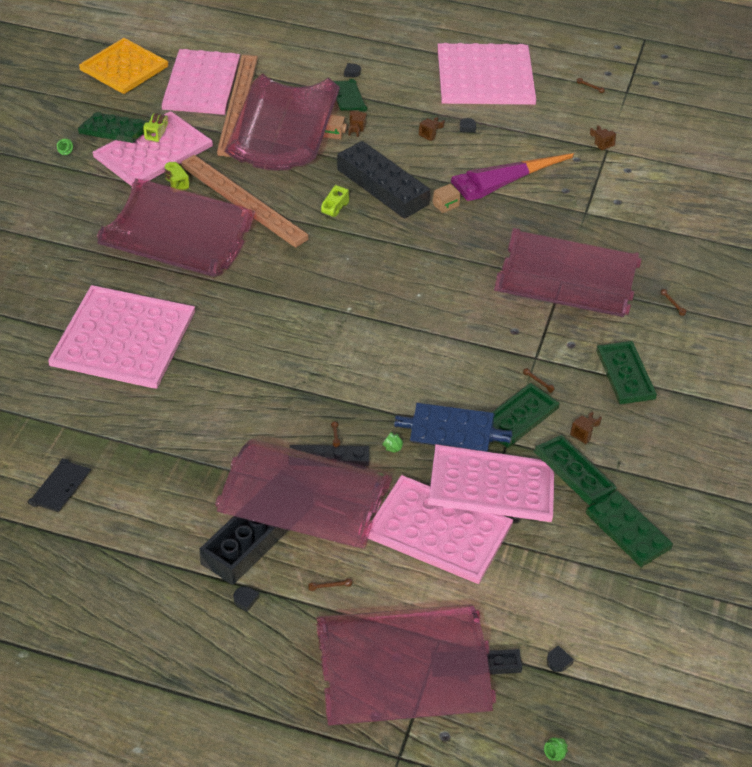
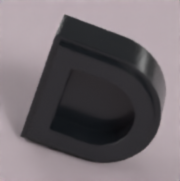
M347 63L344 70L345 77L355 78L361 75V67L359 65Z
M472 118L461 119L460 132L475 133L476 121Z
M240 587L233 594L234 604L248 612L259 599V592L249 587Z
M559 645L551 650L547 656V666L555 672H563L574 663V659Z

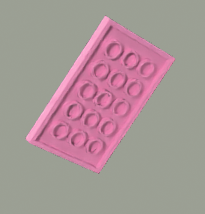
M179 49L163 98L162 110L225 115L240 62V54Z
M170 111L164 114L168 116V125L159 142L146 140L143 133L133 143L114 140L93 151V157L133 188H137L164 173L166 163L177 162L181 164L183 160L190 156L197 155L212 147L213 143L211 139Z
M435 445L429 505L552 522L554 471L544 461Z
M401 475L365 531V537L480 584L513 524V519L498 514L429 505L430 486Z

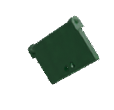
M355 79L329 82L341 111L359 110V112H365L368 109Z

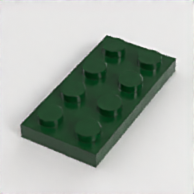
M96 112L78 127L79 134L133 143L144 133L143 126L146 122L149 123V121Z
M633 341L597 345L596 352L619 405L656 400L657 393Z
M532 383L528 384L492 412L495 414L493 422L495 429L512 431L511 443L498 442L509 448L559 409L560 403Z
M563 435L537 445L533 451L588 505L607 497L617 489Z
M618 491L608 495L586 510V514L641 568L672 549L673 543Z

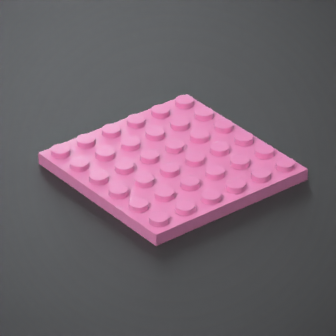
M442 43L437 45L441 103L536 105L528 45L492 43Z
M91 285L48 360L49 366L157 389L195 313V306Z

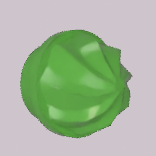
M69 139L58 141V152L62 155H69L73 151L72 141Z
M391 432L382 445L386 447V451L395 453L402 449L403 441L398 434L395 435Z
M553 737L544 745V752L548 759L560 761L564 759L568 752V744H566L564 739Z

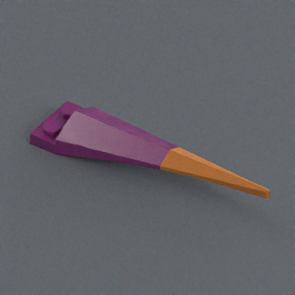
M574 153L468 170L465 174L452 176L451 183L467 201L480 199L532 172L571 159Z

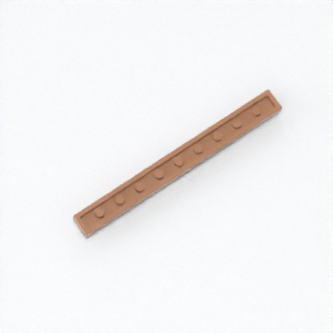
M242 55L217 150L218 156L234 157L256 70L257 56Z
M192 155L181 162L182 168L295 248L308 240L307 233L197 156Z

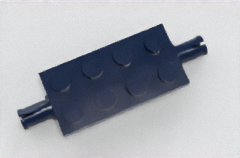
M416 403L413 418L396 415L395 419L397 421L394 422V427L411 429L410 442L489 452L491 442L511 443L512 440L510 439L512 431L499 430L493 427L495 414L490 412Z

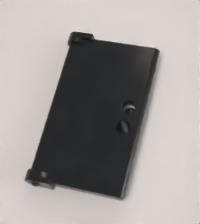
M62 458L58 466L34 496L27 501L28 504L36 508L40 506L59 512L69 498L74 495L76 489L90 473L91 469Z

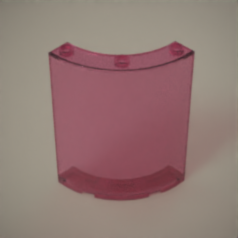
M261 74L252 82L224 152L242 163L245 161L253 164V167L266 170H289L291 167L298 165L300 167L311 162L317 156L340 87L329 77L315 85L293 87L275 82Z
M135 178L126 205L112 223L101 226L97 234V244L208 276L218 277L223 274V269H228L237 258L245 242L242 238L244 233L250 230L255 210Z
M513 228L508 251L511 253L509 258H505L502 266L503 271L497 274L494 291L623 318L625 315H629L631 305L628 302L632 301L634 291L631 290L636 268L640 269L642 258H638V252L632 254L521 232L520 229Z
M250 439L242 447L237 457H233L231 470L222 494L218 495L215 506L218 507L217 512L366 549L373 521H369L371 514L377 513L381 503L379 496L384 497L389 492L393 473L261 440Z
M473 604L316 617L317 636L322 653V672L324 681H328L329 687L324 688L328 726L493 711V704H496L495 690H491L487 659L489 642L484 640L480 624V612L475 609Z

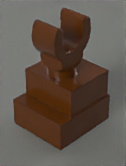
M350 112L349 136L352 132H355L356 137H359L360 132H364L367 124V113Z
M438 117L434 118V121L429 118L420 122L418 135L433 141L437 129L444 127L445 120L438 122Z
M598 125L596 130L590 128V135L595 137L594 144L599 149L605 150L615 146L616 133L613 130H601V127Z
M594 412L589 413L588 418L581 415L573 422L570 435L587 444L591 440L593 427L601 424L602 417L593 419Z

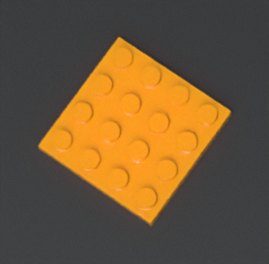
M122 38L79 64L81 71L122 94L127 93L168 67L167 60L126 38Z

